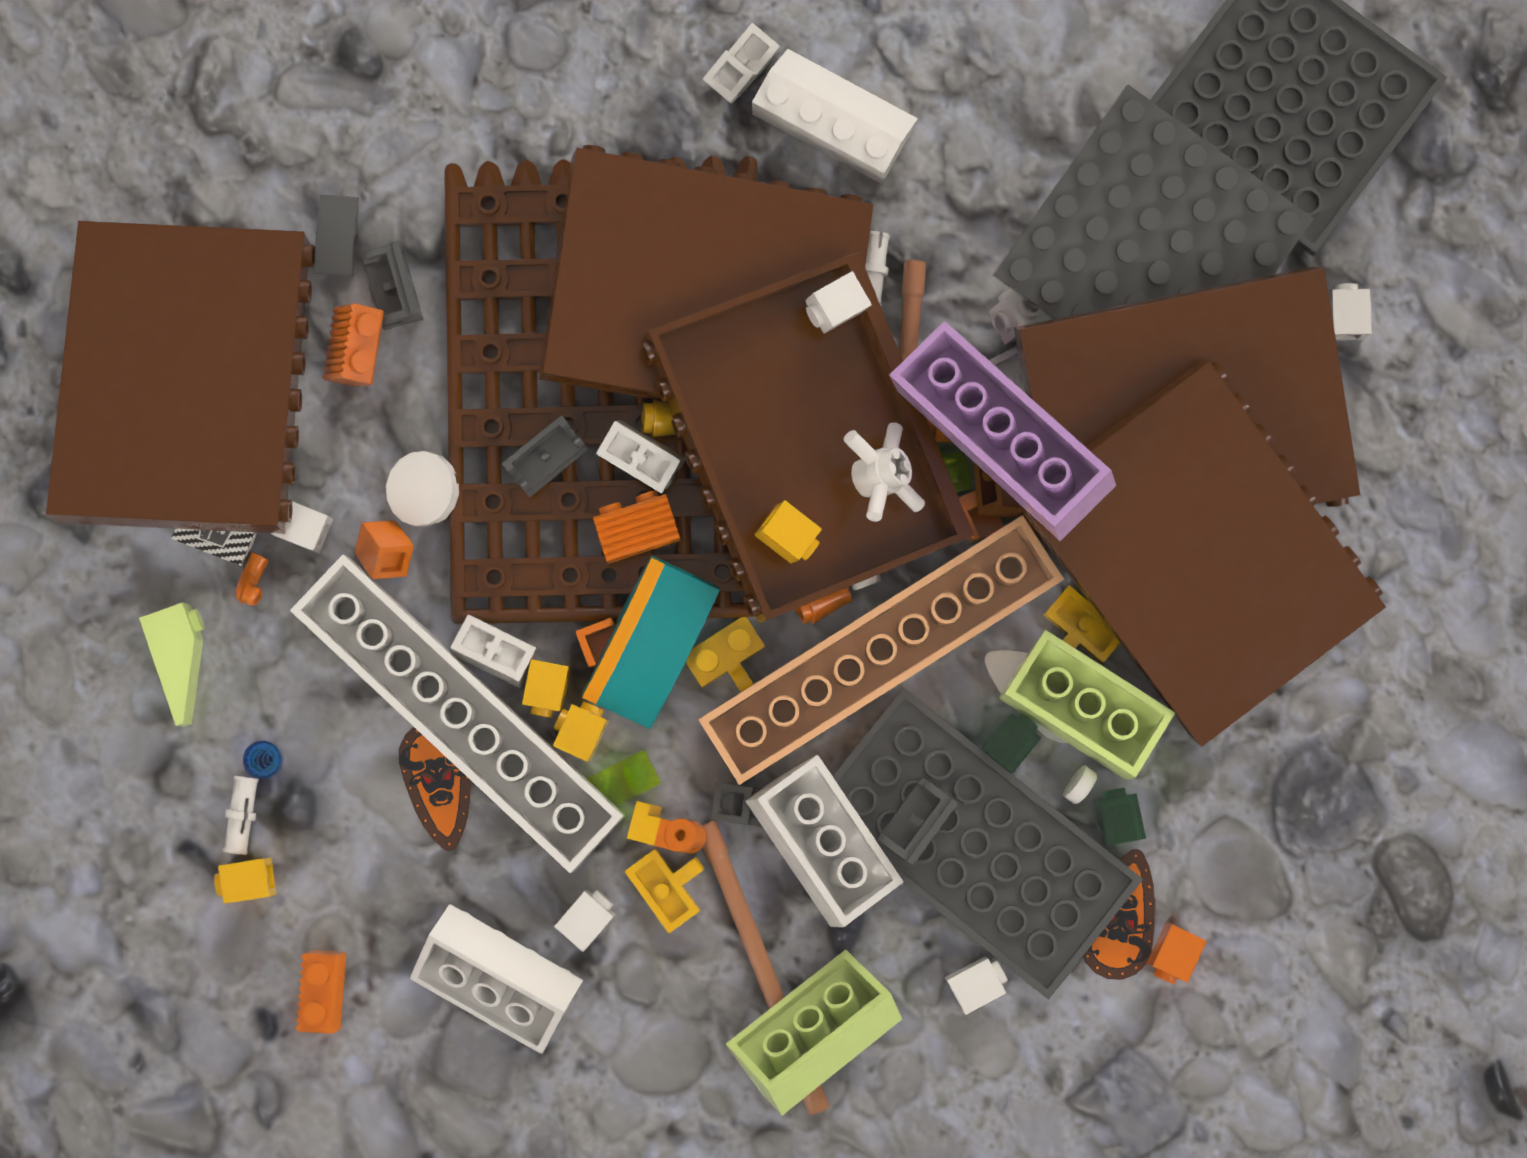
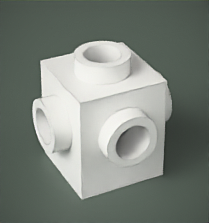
M1012 289L998 296L1000 302L989 311L993 327L1000 334L1005 345L1016 341L1014 327L1053 320V318Z

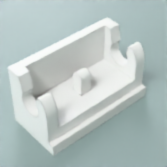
M623 419L614 421L596 453L660 493H663L671 485L673 476L686 460L681 454L651 438L646 433H642L641 430Z
M467 615L450 647L452 654L457 658L518 688H521L525 680V674L530 666L531 659H535L536 647L470 615Z

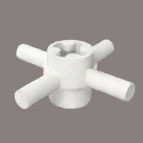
M890 423L888 425L883 448L874 450L855 430L848 432L844 437V442L861 458L854 462L851 475L857 491L864 497H870L866 514L870 521L877 522L882 519L887 495L896 493L914 512L920 511L925 505V501L908 484L912 478V468L907 455L899 448L903 427L898 423Z

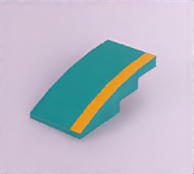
M651 555L617 618V624L600 654V660L583 690L582 698L651 729L703 628L720 591V587Z

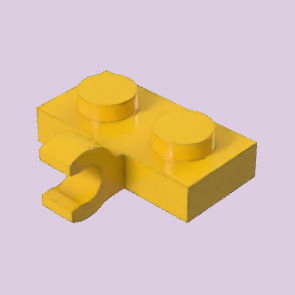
M1070 585L1064 589L1043 614V616L1066 634L1062 639L1073 648L1079 645L1100 664L1104 663L1120 644L1092 604Z
M741 617L692 648L686 664L702 689L724 674L729 673L740 692H743L754 684L741 664L765 649L766 646L747 617Z
M655 848L624 871L668 933H671L701 910L683 886L705 869L697 857L693 858L676 872H673L658 849Z

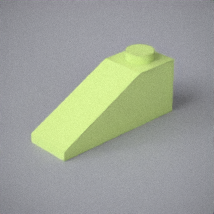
M182 602L140 617L139 620L175 725L186 727L191 725L193 720L203 647V638L200 631L204 630L205 627L198 609H192L191 605Z

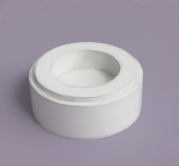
M1083 765L1067 783L1063 796L1073 804L1080 803L1093 788L1097 780V774L1086 765Z

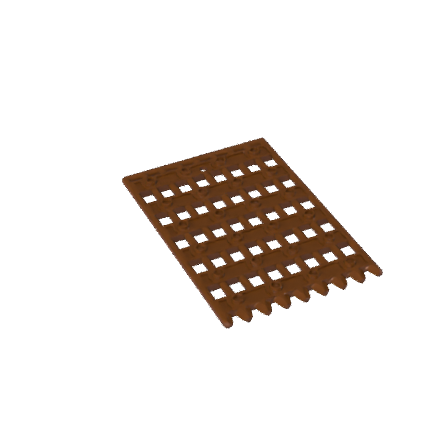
M675 156L669 159L679 162L680 167L687 168L681 158ZM709 156L704 160L702 166L717 170V174L727 176L724 165L718 157ZM753 156L744 157L740 161L737 173L750 175L754 178V181L758 182L757 160ZM565 159L559 160L553 167L549 184L542 185L536 166L532 162L524 160L516 167L511 186H505L499 167L491 161H486L478 170L474 187L467 186L463 171L458 164L450 163L446 165L444 170L448 462L453 466L456 472L454 474L456 483L459 484L458 499L455 508L449 514L452 622L463 624L467 615L473 616L487 624L603 621L608 618L617 621L624 606L617 605V595L631 594L651 555L720 587L715 603L707 618L751 617L744 602L731 603L730 592L746 591L742 581L737 582L733 577L729 567V560L732 559L727 545L722 546L719 542L715 529L714 553L692 554L691 518L713 517L714 524L718 522L712 508L708 510L701 499L699 489L703 486L700 478L690 479V469L686 460L675 473V479H672L671 485L663 493L657 491L658 496L666 494L673 517L676 518V526L681 541L676 542V554L654 555V550L611 564H608L602 545L601 556L578 557V521L593 520V517L600 515L599 508L609 504L620 502L622 508L636 504V496L655 491V489L638 479L615 481L614 465L600 456L599 481H577V461H575L562 471V482H549L531 498L518 483H502L501 448L523 447L561 415L586 446L600 447L616 420L623 419L641 430L643 403H651V399L635 396L636 405L613 406V392L598 390V406L575 407V386L560 383V407H538L537 373H540L546 333H537L536 299L551 298L557 258L535 259V225H557V244L559 247L571 163ZM497 226H520V259L498 260ZM460 227H482L483 260L461 261ZM521 299L522 333L499 334V300ZM484 300V334L462 335L461 301ZM522 373L523 408H500V374ZM485 374V409H463L462 375ZM675 434L652 437L662 444H674V451L684 457L685 452L688 451L683 436L678 438ZM486 448V484H464L463 449ZM563 521V557L541 558L540 522ZM503 522H525V558L503 559ZM464 523H487L488 559L465 560ZM608 568L616 572L615 580L610 583L602 579V572ZM602 595V606H579V596ZM564 596V607H541V597ZM526 597V608H504L503 598ZM466 598H488V609H466Z

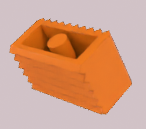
M356 303L335 307L332 309L334 315L331 318L334 322L330 324L332 330L329 331L331 337L328 338L330 344L326 346L329 351L325 353L327 359L324 361L326 366L323 368L325 374L322 375V378L325 381L351 387L372 385L384 311Z
M656 490L636 496V504L622 508L621 503L617 502L599 508L600 515L593 517V521L608 564L681 541L666 494L658 496Z
M312 950L301 956L304 962L300 964L303 970L299 972L302 975V978L299 980L302 985L298 988L301 991L298 995L301 1001L297 1003L300 1009L296 1011L299 1015L296 1019L299 1024L295 1027L298 1032L334 1034L341 1030L346 952Z

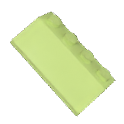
M1047 630L1043 631L999 697L1003 702L1125 780L1136 778L1175 715V712Z
M845 949L728 1041L726 1045L758 1090L783 1116L900 1022L902 1018L891 993Z

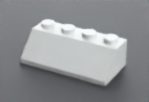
M789 49L785 51L770 69L752 101V115L880 184H883L918 121V118Z
M818 755L813 756L774 779L745 800L830 927H845L903 883V880Z
M449 904L429 934L409 978L540 1054L547 1047L583 981L569 970L559 967L540 956L534 950L524 947L505 936L502 932L489 927L472 917L469 913L461 911Z

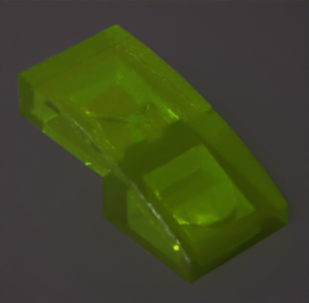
M645 749L586 778L615 806L661 784Z

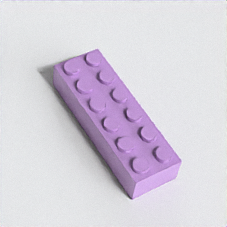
M946 321L934 330L889 375L897 391L1059 541L1116 486L1111 469Z

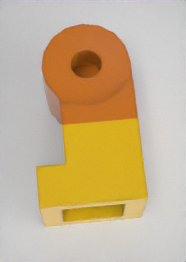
M636 801L627 835L628 839L675 852L690 854L696 853L703 848L706 842V832L700 823L688 819L678 818L672 821L661 818V806Z

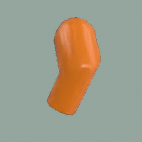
M251 552L235 589L236 599L241 604L246 603L249 606L257 605L262 598V590L257 585L269 562L268 558L255 552Z

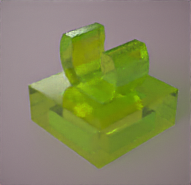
M959 452L943 455V461L956 492L971 490L972 486L965 453Z

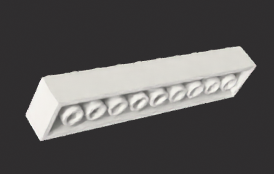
M342 555L290 610L569 873L574 872L626 816L379 584L371 579L351 558Z

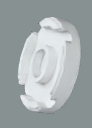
M427 451L411 452L399 459L391 469L386 483L387 501L392 512L402 522L418 527H426L445 520L455 508L459 495V484L456 483L454 475L456 472L453 466L443 456Z

